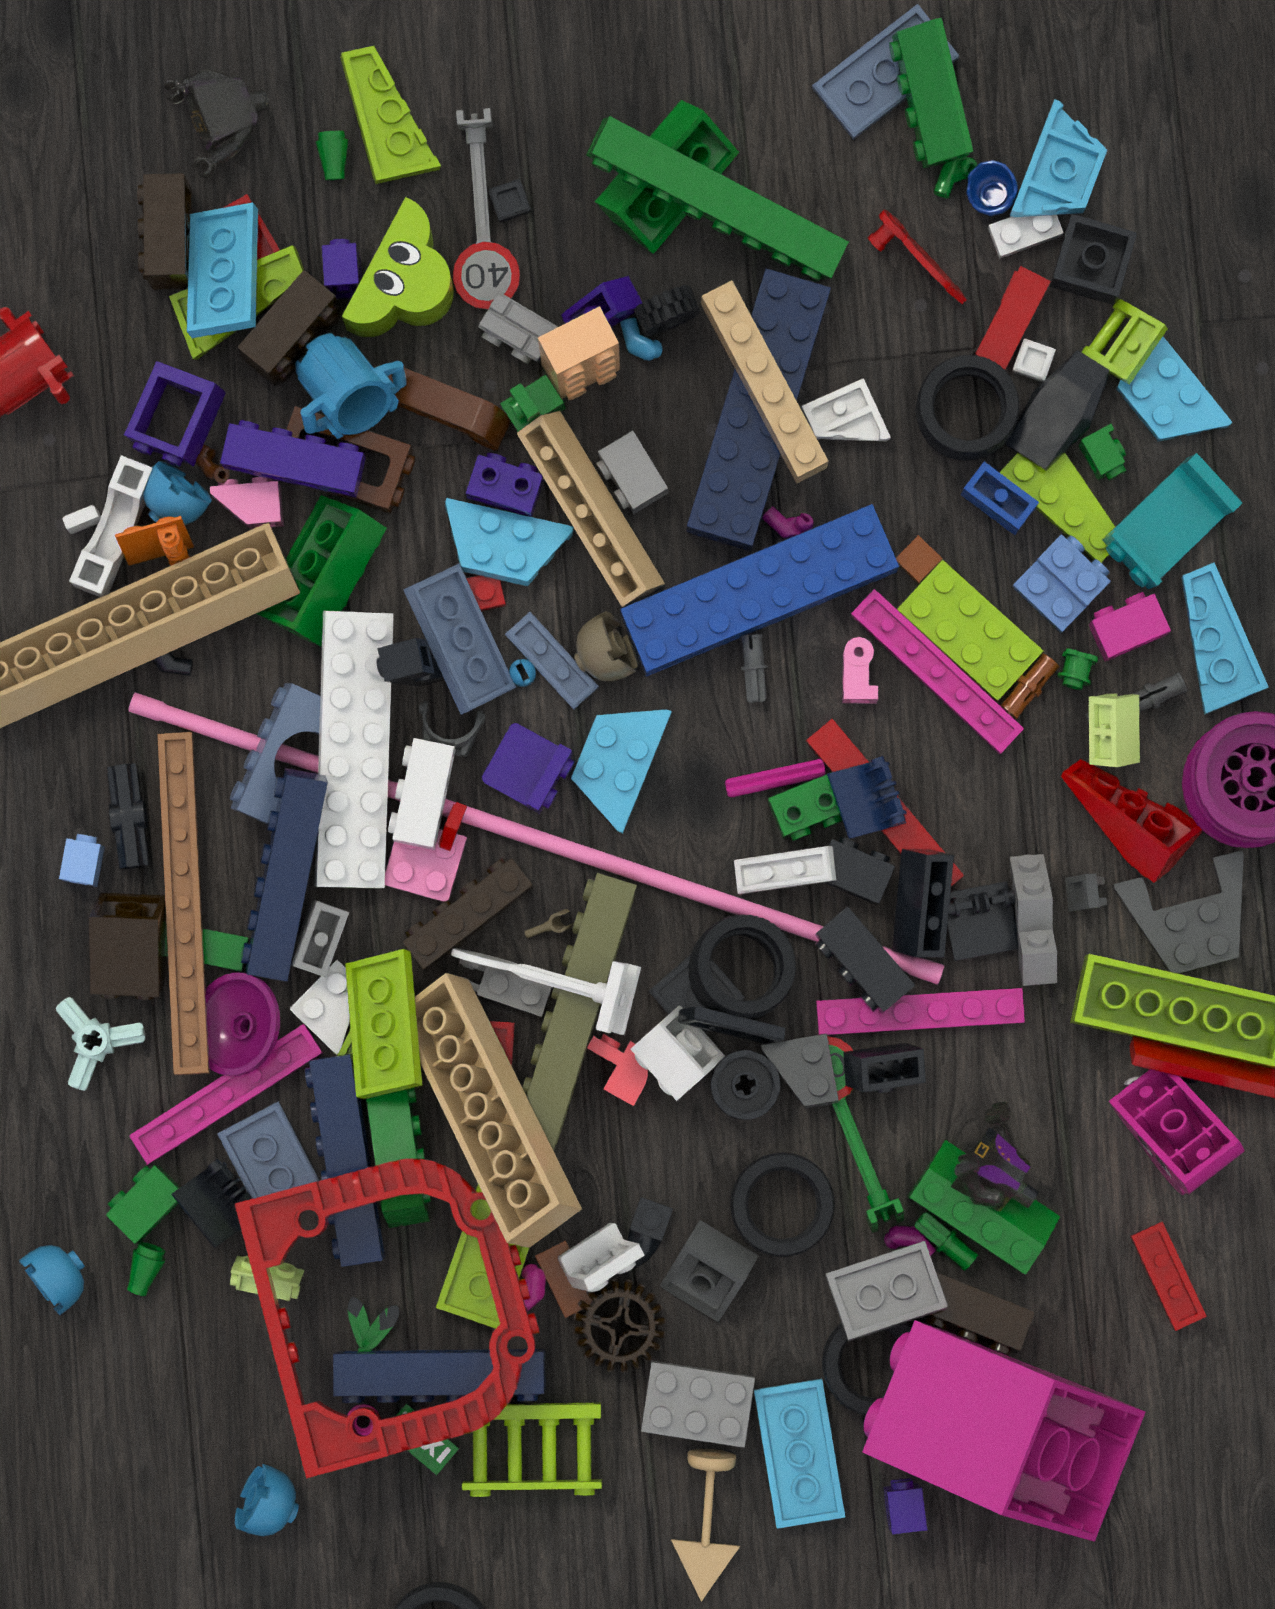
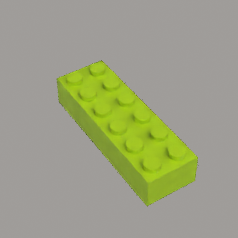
M1093 954L1085 955L1070 1023L1131 1037H1140L1268 1068H1275L1274 995Z

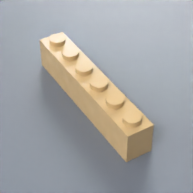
M731 280L702 295L701 305L796 484L826 469L829 461L733 281Z
M557 411L541 415L517 433L518 437L620 605L624 607L636 603L665 584L562 413Z

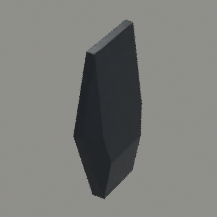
M1077 350L1033 391L1012 434L1005 443L1006 446L1047 471L1091 427L1107 384L1110 370Z

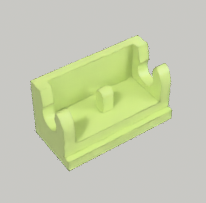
M1117 693L1090 696L1089 765L1121 767L1140 763L1139 695L1117 696Z

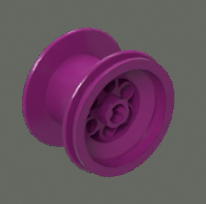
M1254 711L1228 717L1206 732L1195 743L1187 756L1182 776L1183 797L1187 809L1196 824L1207 835L1221 843L1233 847L1255 848L1275 842V801L1270 800L1267 796L1268 789L1275 788V776L1271 773L1270 769L1272 763L1275 764V714ZM1251 750L1261 752L1263 759L1261 761L1252 759ZM1229 757L1237 758L1240 761V768L1238 770H1231L1228 767L1227 760ZM1250 770L1259 772L1262 780L1258 782V787L1251 786L1247 781V777L1251 775ZM1226 782H1233L1237 786L1235 795H1228L1224 791V784ZM1246 797H1252L1256 800L1257 807L1254 811L1245 808L1244 800Z

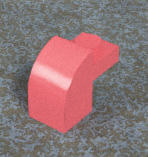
M605 1034L602 1035L601 1039L593 1036L587 1049L617 1065L604 1090L634 1106L648 1078V1070L639 1065L635 1059V1054L631 1050L635 1043L630 1041L623 1053L618 1050L621 1043Z

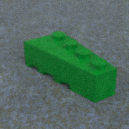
M415 1087L367 1098L375 1165L400 1159L426 1160L424 1149H418L416 1137L422 1135L419 1115L413 1116L411 1103L417 1102ZM427 1194L402 1195L381 1201L382 1213L388 1227L393 1228L430 1222L427 1203L431 1202V1196Z

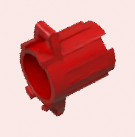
M7 307L0 309V319L10 329V331L0 337V417L4 414H11L48 387H50V392L60 404H66L70 399V395L62 384L74 377L73 373L69 372L67 374L65 362L60 355H54L41 336L44 331L36 320L34 322L30 321L31 313L28 311L19 318H16Z

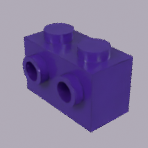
M488 452L486 457L478 455L466 491L467 499L512 513L533 517L544 482L542 474L538 473L539 469L527 463H520L519 467L508 464L505 457Z

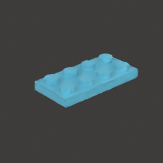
M253 202L190 214L187 333L191 338L256 327L258 208Z
M822 1378L754 1389L776 1528L845 1518Z

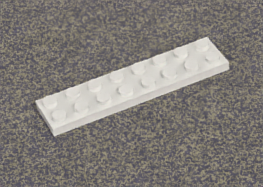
M323 611L318 774L326 775L328 784L316 838L314 886L385 887L391 683L385 682L384 678L380 676L376 660L379 657L377 648L393 644V613Z

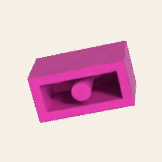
M1144 592L1127 598L1125 600L1126 606L1114 611L1113 606H1108L1094 613L1095 619L1089 623V628L1105 662L1170 633L1171 629L1155 594L1145 597Z

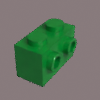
M827 774L768 798L769 806L783 839L791 836L792 841H796L812 834L810 828L822 823L824 828H828L843 821Z

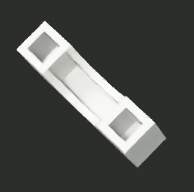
M121 455L108 486L107 499L100 521L91 540L82 549L69 580L74 587L98 597L109 594L124 558L115 534L122 533L129 527L137 526L145 506L143 494L153 469L152 467Z

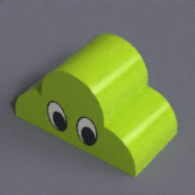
M405 197L342 315L347 331L361 337L382 335L389 331L398 319L414 326L430 325L445 316L451 307L454 290L449 267L445 259L433 249V237L425 211L416 202Z

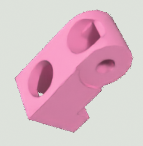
M853 638L845 646L843 653L842 703L877 704L878 686H869V665L873 659L874 649L870 641L865 638Z

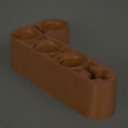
M404 368L407 384L394 394L399 400L398 407L463 432L476 443L498 451L511 423L510 418L504 411L487 400ZM389 375L388 377L393 382L392 375Z

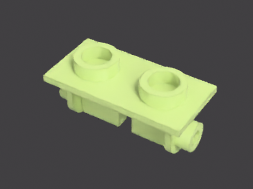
M248 1255L243 1257L237 1256L231 1269L230 1285L236 1286V1290L258 1294ZM289 1263L269 1268L277 1298L290 1301L291 1298L298 1299L300 1292L299 1284L304 1270L297 1269Z

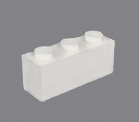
M416 738L413 739L412 746L406 745L402 762L403 766H408L405 780L399 779L395 799L401 801L398 813L392 812L388 832L394 833L392 838L394 842L435 850L456 751L454 746Z

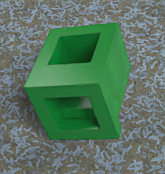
M1112 424L1081 439L1078 444L1097 480L1106 476L1110 481L1127 471L1124 467L1125 461L1123 459L1126 456L1125 450L1117 438L1112 440L1110 436L1114 431Z

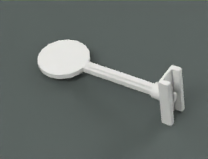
M452 949L451 956L489 967L508 970L524 979L590 997L594 1002L602 1004L596 1030L606 1033L625 1034L641 971L639 966L613 961L607 984L602 982L594 984L531 965L517 964L469 950Z

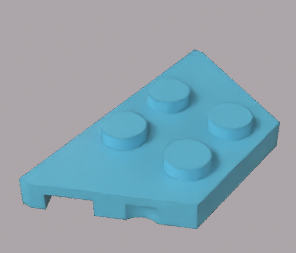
M1054 99L1010 213L1012 217L1083 213L1088 203L1107 149L1096 138L1091 137L1087 129L1078 120L1074 122L1062 109L1064 105L1058 100Z
M1164 337L1161 338L1130 385L1120 380L1116 388L1158 442L1174 439L1177 436H1188L1217 428L1223 429L1232 424L1230 418Z
M446 498L445 509L446 513H448L459 564L463 572L528 586L538 575V571L551 561L561 545L572 537L574 531L573 526L449 498Z
M667 709L596 715L571 777V780L590 799L617 832L621 834L625 830L672 711Z

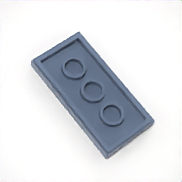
M918 4L812 85L813 91L853 140L907 99L906 95L900 94L897 75H901L898 61L893 62L891 58L889 42L893 41L892 36L897 31L930 21V18ZM948 42L952 63L959 59V54Z
M460 564L403 589L460 714H464L516 688Z

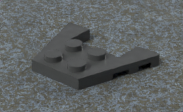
M1243 850L1211 858L1220 893L1154 911L1144 877L1112 885L1114 892L1120 897L1129 914L1136 921L1168 972L1180 974L1239 958Z

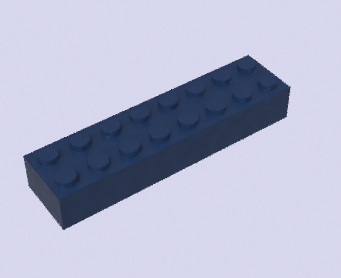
M766 268L751 316L797 401L829 299L831 287ZM736 369L734 370L686 532L751 552L781 454Z

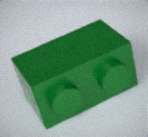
M146 1165L132 1179L135 1185L127 1193L121 1190L108 1203L111 1210L106 1216L134 1244H139L178 1205L171 1194L179 1189L180 1186L159 1165H154L151 1169Z

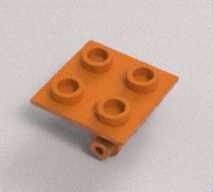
M181 516L164 517L156 523L143 527L132 526L125 529L122 533L115 534V538L129 566L166 556L172 566L189 558L187 549L194 548V544Z

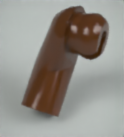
M203 444L195 464L208 479L225 483L230 477L229 470L212 462L216 456V451Z

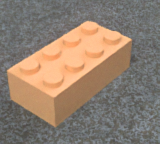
M600 306L538 337L541 365L561 399L565 397L568 400L578 398L587 392L585 387L595 382H598L599 385L605 384L613 380L617 376L615 372L620 370L619 342Z

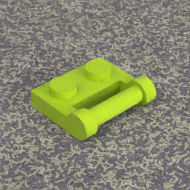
M1118 298L1112 307L1114 309L1113 313L1090 346L1084 347L1082 353L1109 369L1110 374L1130 385L1168 328L1164 323ZM1130 318L1105 356L1102 355L1101 352L1123 320Z

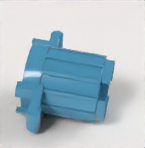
M333 333L319 336L306 345L308 351L302 362L296 361L298 380L313 399L300 412L304 430L309 434L329 429L338 439L344 437L343 434H358L367 431L376 425L388 410L392 412L397 409L399 400L394 394L407 384L404 365L401 361L386 363L374 368L350 338L348 339L345 336L335 337ZM389 375H392L393 382L388 377ZM322 410L325 417L316 421L315 413Z

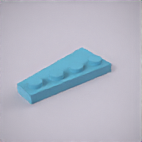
M1215 563L1183 575L1181 579L1205 715L1268 688V684Z

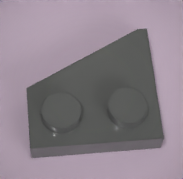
M827 1034L761 1045L763 1054L774 1064L781 1078L791 1088L805 1109L839 1103Z

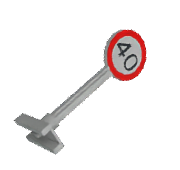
M483 109L484 119H478V114L475 113L471 114V120H465L463 110L456 111L459 130H465L466 144H470L477 243L469 246L459 255L454 264L453 281L456 291L466 303L475 308L489 309L498 292L512 299L519 287L520 271L517 260L511 252L497 243H492L490 238L483 143L487 142L486 129L493 128L491 109Z

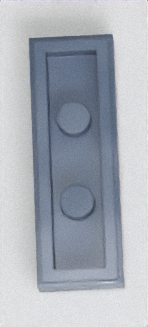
M531 612L505 633V636L534 665L535 669L573 710L599 688L586 672L580 670L571 655Z

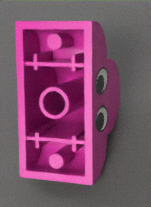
M1150 1069L1109 1100L1114 1111L1142 1145L1158 1170L1181 1195L1191 1194L1245 1152L1236 1136L1177 1075Z

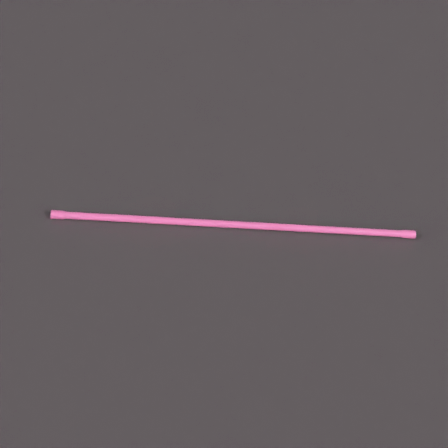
M136 692L130 702L129 712L155 721H163L249 751H256L261 739L255 734L169 706L163 701ZM285 744L279 747L275 756L276 760L318 774L319 756ZM388 780L387 797L401 801L395 799L398 783ZM445 799L442 816L448 817L453 804L456 802ZM467 806L462 823L735 915H752L770 921V923L775 924L780 930L815 942L819 941L815 934L824 927ZM882 946L904 972L919 979L939 984L944 965L922 957H913L895 952L890 948Z

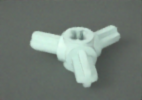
M71 997L64 999L56 1007L57 1013L74 1032L71 1038L76 1043L74 1052L78 1053L68 1080V1085L73 1088L85 1091L88 1088L97 1061L103 1062L106 1054L114 1053L115 1047L138 1044L145 1041V1030L140 1022L111 1027L109 1023L100 1024L96 1018L90 1020ZM96 1032H99L100 1035L97 1038L102 1039L101 1046H94L92 1050L89 1049L91 1043L86 1042L88 1035L94 1036Z

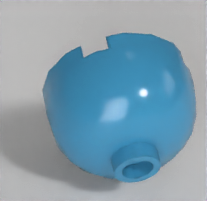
M158 461L152 467L153 469L143 494L144 502L151 510L148 515L155 522L164 517L178 516L182 517L185 525L196 521L212 501L210 495L196 481L194 485L184 478L186 474L178 468Z
M46 1245L34 1249L19 1260L20 1264L24 1267L30 1265L25 1271L47 1301L50 1300L54 1306L57 1303L59 1304L53 1308L59 1315L63 1314L79 1300L84 1288V1279L80 1270L85 1266L73 1250L67 1254L58 1246Z
M262 1464V1467L257 1466L249 1476L240 1497H246L243 1509L236 1508L235 1526L236 1529L249 1534L269 1536L283 1529L287 1522L292 1523L297 1515L299 1504L295 1503L296 1492L289 1477L280 1470L266 1464Z

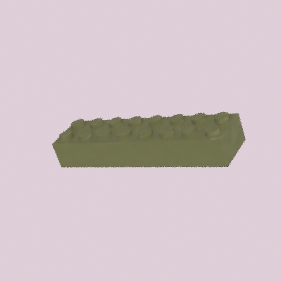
M600 873L596 874L595 880L588 879L583 894V901L588 902L585 913L578 911L572 929L573 933L577 934L574 946L567 945L562 960V966L567 967L566 976L594 984L598 982L607 984L612 962L616 959L637 892V885ZM554 987L551 997L557 1000L553 1012L546 1011L541 1027L542 1032L546 1033L543 1045L536 1044L530 1062L536 1066L533 1078L526 1077L522 1087L553 1151L556 1150L601 1004L594 1002L590 997Z

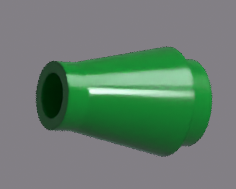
M345 131L318 132V141H315L326 181L345 179V164L349 139H345Z
M139 1242L137 1249H133L128 1291L140 1296L147 1295L151 1284L166 1261L163 1248L151 1243Z

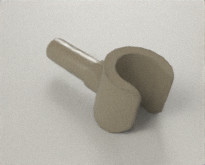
M568 909L558 911L552 914L549 921L544 922V924L525 930L527 939L553 930L556 933H562L572 928L574 923L566 926L560 920L561 915L570 911Z

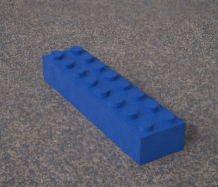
M871 504L621 608L620 615L647 677L741 638V636L753 633L892 575L898 571L899 565L874 506Z

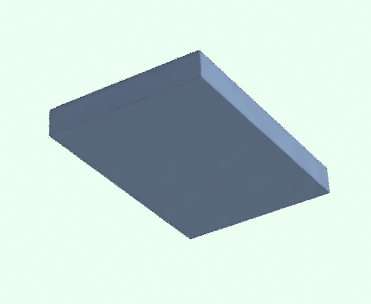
M279 1101L217 1133L252 1199L320 1181Z

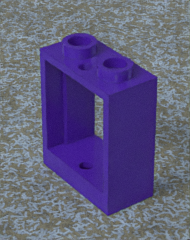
M156 361L124 436L134 443L133 449L151 456L152 452L155 451L163 455L162 460L174 466L180 467L183 462L194 467L197 456L200 454L226 392L214 382ZM166 385L200 397L179 447L145 434Z

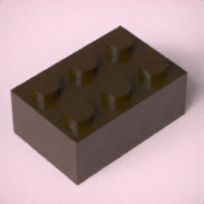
M184 173L143 174V185H138L137 189L138 204L142 205L144 218H138L139 239H142L144 252L138 253L139 272H143V279L149 282L152 290L188 289L192 189Z
M303 270L237 347L244 361L274 386L280 380L282 382L288 380L296 369L294 363L301 355L305 356L308 349L306 345L316 339L324 329L329 331L339 320L340 315L337 313L340 311L336 296L308 272Z

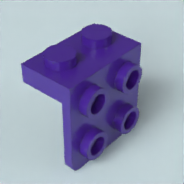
M514 723L507 730L487 766L482 780L486 785L540 814L543 807L549 809L558 793L554 789L560 777L566 779L575 761L570 759L573 755L571 749L562 744L558 746L529 729Z

